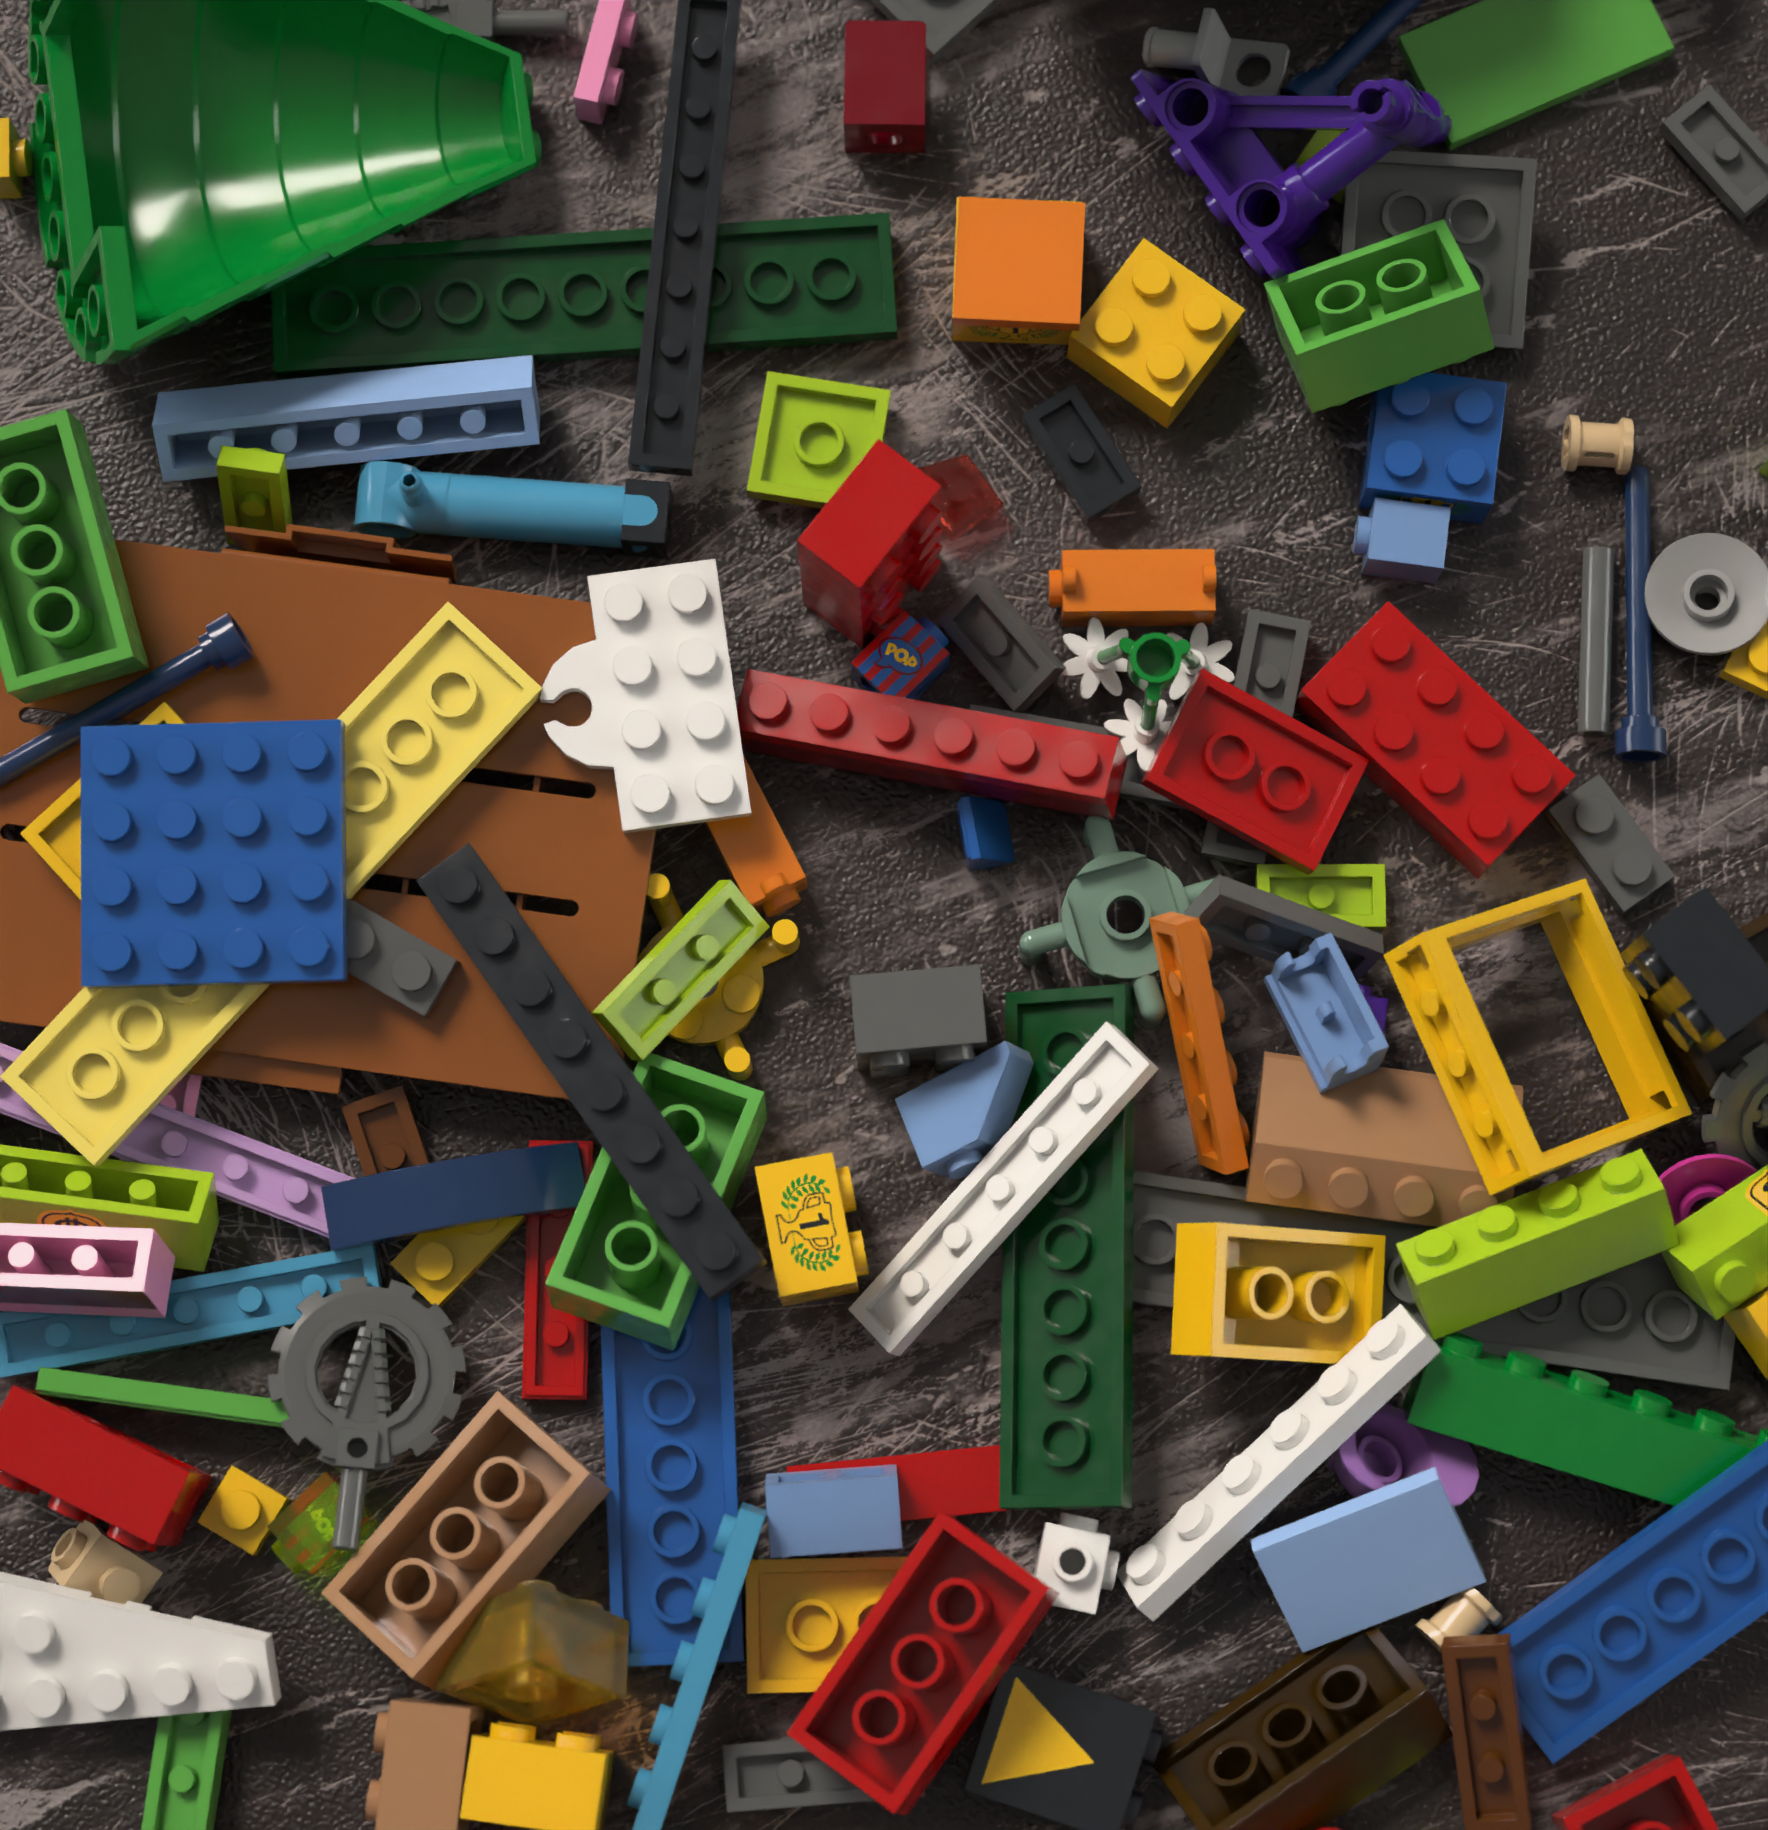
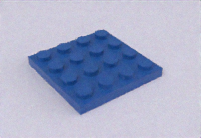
M341 719L81 726V987L98 989L347 982L345 723Z

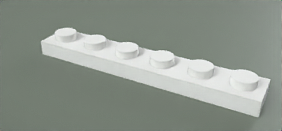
M1105 1022L848 1310L888 1353L901 1356L1159 1068L1116 1026Z
M1399 1304L1385 1319L1377 1322L1369 1330L1367 1336L1336 1365L1328 1368L1321 1375L1319 1381L1288 1410L1279 1414L1261 1436L1244 1452L1230 1460L1224 1470L1194 1499L1186 1502L1178 1510L1174 1518L1146 1544L1140 1546L1131 1554L1128 1561L1117 1570L1116 1574L1135 1606L1152 1621L1157 1619L1442 1351L1412 1314Z

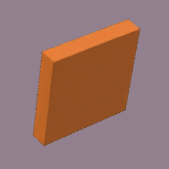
M959 196L953 325L1079 331L1086 203Z

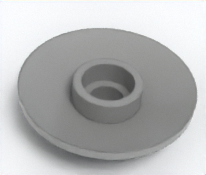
M1700 533L1679 539L1659 554L1648 572L1645 584V604L1649 619L1665 640L1686 652L1711 656L1735 651L1754 639L1768 619V568L1751 547L1727 535ZM1702 593H1710L1717 598L1719 605L1712 610H1704L1696 604L1695 598Z

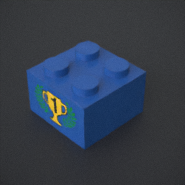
M1427 372L1413 377L1402 384L1391 385L1374 391L1372 394L1358 508L1371 509L1375 498L1451 507L1449 520L1483 524L1493 505L1507 383Z

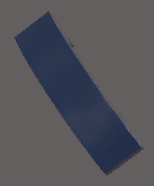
M578 1142L499 1151L401 1168L323 1186L321 1191L331 1251L336 1252L397 1241L396 1238L523 1215L525 1218L577 1209L585 1190Z

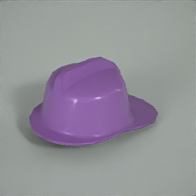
M1387 1403L1327 1459V1468L1337 1474L1341 1485L1354 1498L1435 1467L1455 1507L1461 1505L1474 1493L1479 1478L1477 1457L1467 1441L1409 1424L1406 1421L1403 1409Z

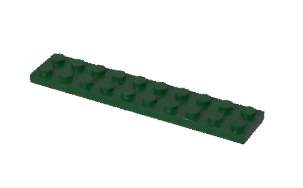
M889 213L719 223L706 352L897 339ZM653 228L362 246L320 268L315 267L271 290L274 373L277 379L526 355H533V363L640 356Z

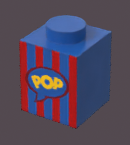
M904 610L851 662L852 678L866 691L917 700L949 668L950 653L945 649L949 641L942 631L929 619L923 616L917 622Z

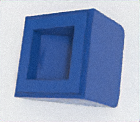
M973 796L960 797V801L957 802V818L966 867H970V871L1008 865L1014 862L1015 855L1004 804L992 799Z

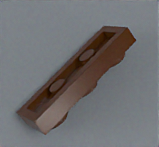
M1511 1634L1446 1636L1443 1639L1441 1651L1465 1830H1532L1534 1816Z

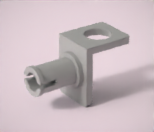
M1204 8L1198 33L1150 27L1146 33L1143 45V61L1146 67L1194 70L1201 81L1238 93L1240 96H1280V89L1283 85L1290 55L1286 44L1231 39L1214 8ZM1252 57L1267 59L1271 64V72L1262 84L1248 87L1238 81L1237 73L1240 65L1245 60Z

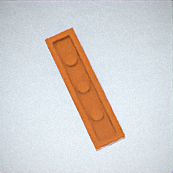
M1173 911L1150 917L1149 922L1198 1163L1225 1175L1247 1169L1249 1164L1245 1147L1249 1145L1250 1135L1243 1115L1237 1110L1233 1086L1237 1082V1069L1231 1054L1225 1049L1220 1024L1224 1022L1225 1010L1218 991L1212 985L1208 965L1212 958V945L1209 935L1200 924L1199 918Z

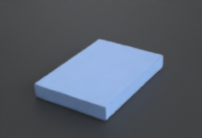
M1435 1467L1251 1539L1253 1553L1302 1653L1486 1582L1483 1568Z

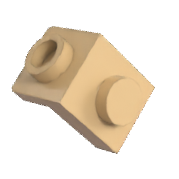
M84 1520L83 1523H79L76 1529H68L59 1538L51 1554L52 1563L48 1568L49 1573L59 1585L92 1592L93 1598L125 1604L127 1601L142 1604L163 1574L156 1564L126 1545L108 1537L107 1533L98 1524Z

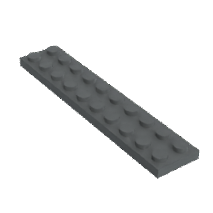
M1134 1171V1304L1173 1309L1177 1223L1218 1222L1385 1235L1382 1320L1401 1304L1416 1318L1425 1331L1430 1334L1413 1300L1396 1244L1438 1227L1246 1201V1187ZM1661 1252L1456 1331L1484 1344L1483 1351L1507 1358L1509 1351H1519L1537 1357L1549 1366L1723 1392L1729 1391L1736 1335L1723 1316L1715 1320L1678 1287Z

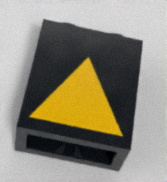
M1012 1663L994 1689L963 1789L1080 1830H1120V1828L1132 1830L1143 1799L1142 1792L1133 1790L1141 1764L1149 1767L1153 1766L1164 1729L1153 1725L1157 1712Z

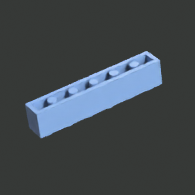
M533 355L158 392L152 428L163 482L218 477L216 464L222 445L245 449L260 448L268 452L285 454L287 470L540 444V406Z

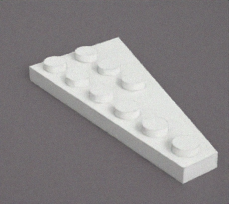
M0 1572V1731L275 1706L281 1698L272 1633L194 1616L191 1620L152 1611V1606L132 1601H127L125 1604L93 1598L92 1592Z

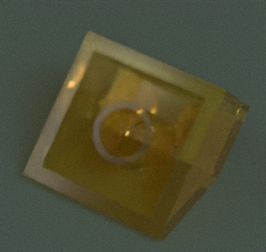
M542 1580L520 1582L517 1584L516 1589L488 1598L437 1677V1690L532 1726L626 1697L629 1621L604 1611L603 1606L598 1602L577 1600L556 1591V1586L550 1582Z

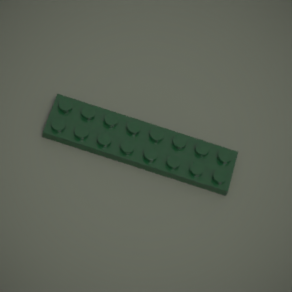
M1127 984L1006 992L1005 1041L1029 1052L1034 1062L1011 1127L1105 1022L1116 1026L1134 1044L1135 993L1132 987ZM1134 1097L1002 1242L1000 1509L1010 1511L1132 1508Z

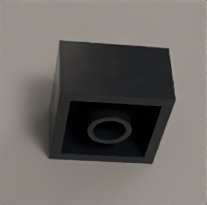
M1706 886L1643 932L1620 954L1627 963L1623 967V972L1632 987L1645 999L1653 996L1668 1016L1663 1020V1023L1674 1041L1685 1051L1693 1048L1700 1058L1768 1009V965Z

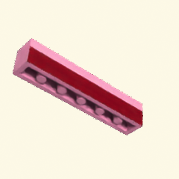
M0 1223V1311L165 1318L175 1255L154 1229Z

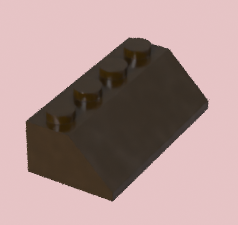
M1374 1625L1307 1652L1300 1653L1157 1753L1153 1768L1195 1830H1316L1328 1825L1450 1739L1452 1731L1429 1689L1379 1628Z

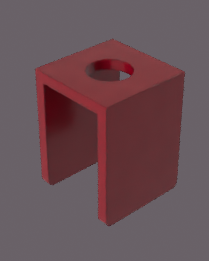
M847 21L845 24L844 65L845 153H925L926 24L923 21Z

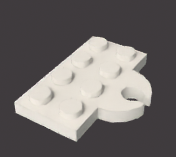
M716 559L587 576L596 640L571 648L553 664L542 686L540 701L541 703L554 704L563 695L577 692L585 695L591 701L592 712L589 719L580 726H566L557 720L544 724L550 740L568 759L589 769L614 770L623 834L751 816Z

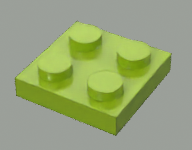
M767 371L746 490L747 497L822 509L878 439L882 442L884 441L891 390Z

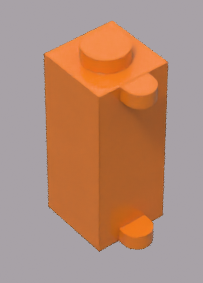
M1215 549L1062 550L1060 570L1048 571L1049 608H1060L1061 627H1087L1088 621L1093 617L1099 619L1102 626H1196L1198 623L1211 626L1216 611L1215 591L1217 575Z
M744 757L751 816L703 823L735 886L758 913L764 910L766 916L771 917L790 909L801 901L798 893L808 888L807 880Z

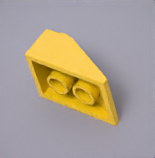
M1218 1222L1177 1223L1171 1355L1337 1364L1367 1336L1369 1330L1377 1322L1382 1320L1386 1236Z

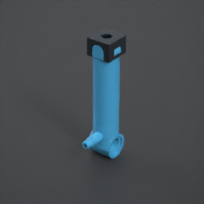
M372 461L360 465L354 529L363 534L394 539L411 538L416 534L621 548L625 556L668 559L674 498L670 482L626 479L625 486L425 472L402 463Z

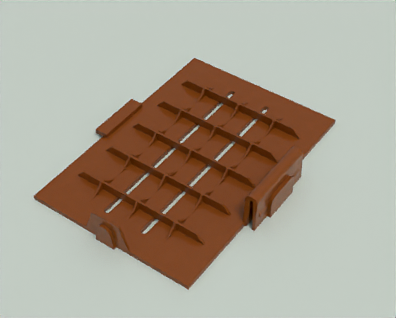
M293 524L286 525L285 533L225 525V533L241 550L222 548L221 553L115 539L149 669L25 704L7 693L0 668V757L53 728V726L24 723L22 714L25 710L36 709L76 715L198 645V637L207 632L205 625L227 612L235 618L254 651V658L233 670L227 665L220 670H216L212 666L117 721L140 724L163 702L170 705L186 724L337 719L447 602H450L542 687L553 664L573 647L596 640L591 603L458 585V570L453 555L401 549L397 541L391 537ZM577 692L563 695L554 704L541 703L539 698L473 768L535 777L533 791L460 782L374 873V875L403 878L401 893L360 888L351 898L356 903L460 961L428 1018L348 972L347 982L270 984L187 1074L340 1095L344 1069L570 1100L429 898L411 895L413 880L419 879L467 843H470L506 893L517 894V910L590 1013L637 966L657 829L623 834L614 770L589 769L568 759L550 740L544 724L554 720L566 726L576 727L582 725L591 715V701L585 695ZM81 742L0 787L1 1022L46 1028L84 988L81 987V900L29 843L6 840L3 835V831L7 826H29L81 778ZM544 778L591 784L595 786L596 793L592 798L586 799L542 793ZM528 895L572 901L578 904L579 910L574 916L525 910L526 898ZM595 1018L621 1057L624 1058L622 1048Z

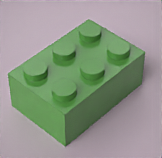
M1444 219L1264 283L1280 343L1312 413L1329 407L1343 405L1351 399L1391 385L1402 384L1413 377L1450 364L1464 362L1472 356L1494 349L1481 289Z

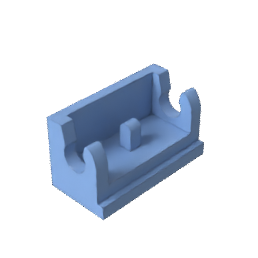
M1332 933L1316 938L1309 946L1310 950L1300 957L1293 959L1290 952L1283 954L1275 962L1271 974L1264 978V983L1320 1094L1378 1070L1389 1048Z
M896 1464L766 1474L765 1493L770 1558L903 1548Z

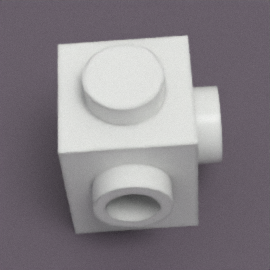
M1060 1512L1058 1524L1044 1523L1034 1575L1060 1593L1051 1606L1096 1614L1100 1589L1113 1590L1120 1552L1108 1549L1110 1535L1097 1533L1099 1520Z

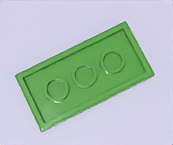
M1482 0L1400 35L1397 41V47L1418 89L1432 94L1440 102L1442 108L1446 110L1444 115H1449L1451 118V130L1444 140L1448 151L1669 57L1674 50V46L1651 0Z

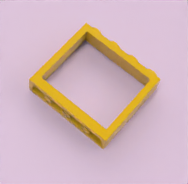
M1586 878L1422 932L1383 955L1490 1196L1651 1134L1692 1114L1637 991L1624 975L1623 967L1625 964ZM1575 896L1577 897V899H1575V900H1572V901L1570 900V898H1572V897H1575ZM1540 922L1629 1117L1626 1121L1543 1153L1452 953Z

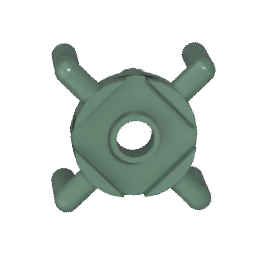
M1089 816L1085 822L1082 838L1084 844L1092 849L1094 859L1080 870L1068 886L1062 902L1060 922L1025 932L1020 938L1018 957L1025 965L1033 966L1042 960L1043 953L1068 947L1077 962L1092 976L1115 982H1131L1139 1006L1136 1016L1137 1023L1144 1030H1154L1160 1025L1166 1007L1156 976L1160 971L1149 918L1171 911L1185 915L1184 911L1215 878L1183 887L1179 878L1166 866L1164 867L1158 862L1147 858L1146 855L1133 851H1119L1110 820L1098 816ZM1119 900L1132 901L1141 908L1144 922L1133 933H1119L1108 923L1106 915L1108 908Z

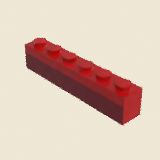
M747 669L737 706L741 743L748 752L1081 815L1098 816L1108 820H1114L1128 761L1120 738L752 669Z

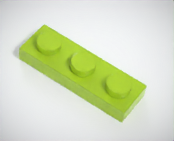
M719 880L591 1013L631 1060L643 1061L770 926L731 880Z

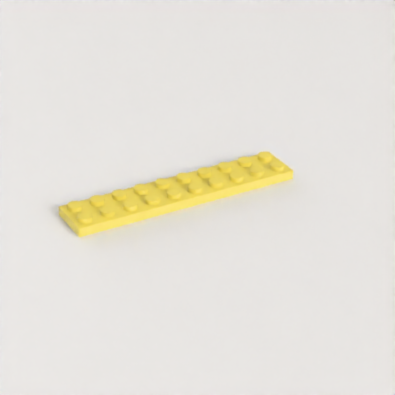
M447 602L337 718L345 723L346 900L348 898L351 899L541 696L543 688L450 602ZM270 984L83 988L0 1077L92 1165L99 1167Z

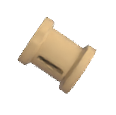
M1567 415L1561 445L1563 471L1573 472L1577 466L1614 468L1616 474L1627 475L1631 467L1634 449V425L1632 419L1621 418L1618 424L1581 422L1578 415Z
M1472 1587L1452 1595L1429 1620L1421 1618L1415 1624V1627L1442 1654L1441 1645L1444 1637L1479 1635L1489 1624L1497 1626L1503 1620V1617L1484 1596Z

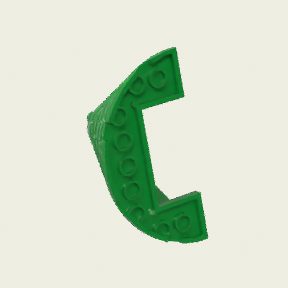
M30 0L28 78L31 79L33 85H44V93H38L36 97L35 122L29 124L39 231L46 267L62 269L58 271L56 277L54 299L62 326L74 350L85 362H96V365L117 364L169 335L181 333L242 301H251L315 267L320 268L385 234H395L456 201L463 202L529 172L540 164L541 140L538 132L532 131L529 113L533 101V82L530 74L524 73L521 54L454 25H450L398 0Z

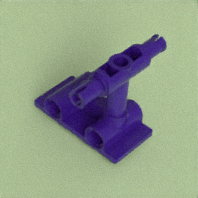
M1139 69L1130 77L1140 92L1134 97L1138 108L1155 127L1163 124L1175 141L1169 148L1172 156L1189 176L1194 177L1198 174L1211 192L1205 197L1208 207L1224 226L1229 227L1232 224L1235 226L1246 242L1240 248L1244 258L1262 278L1269 274L1271 278L1278 279L1307 268L1295 250L1307 242L1317 231L1321 221V213L1330 207L1328 200L1398 144L1412 148L1437 145L1447 138L1451 130V118L1449 115H1444L1446 110L1442 108L1440 102L1432 94L1414 88L1407 80L1402 82L1392 78L1379 79L1378 81L1366 80L1356 86L1351 96H1240L1238 93L1195 78H1185L1175 82ZM1255 130L1345 131L1303 165L1294 163L1284 171ZM1280 204V212L1278 218L1275 220V212L1278 205Z

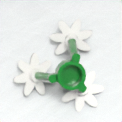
M1096 617L1088 621L1087 640L1072 633L1064 634L1062 637L1064 644L1078 657H1074L1064 663L1066 669L1061 675L1076 676L1083 674L1080 683V694L1083 699H1088L1093 695L1100 681L1109 693L1114 696L1121 695L1122 686L1115 671L1128 672L1130 680L1136 687L1145 691L1143 710L1134 700L1126 699L1124 711L1127 720L1113 719L1104 723V728L1107 732L1116 737L1123 738L1120 741L1126 757L1137 751V762L1144 773L1147 772L1172 722H1163L1167 704L1165 700H1160L1161 690L1171 685L1169 691L1170 698L1172 700L1179 699L1187 692L1196 673L1202 668L1228 683L1235 679L1234 674L1228 668L1216 663L1232 650V642L1223 640L1208 646V631L1204 623H1198L1195 626L1190 643L1175 633H1167L1165 635L1154 632L1143 635L1137 641H1133L1128 638V631L1126 629L1115 631L1105 639L1104 629L1100 620Z

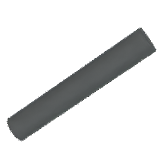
M1602 546L1583 549L1577 734L1589 738L1607 737L1610 732L1615 550Z

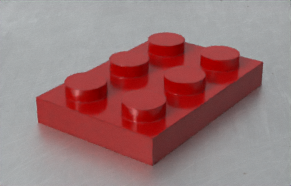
M1202 668L1196 673L1140 784L1308 875L1316 870L1369 759Z

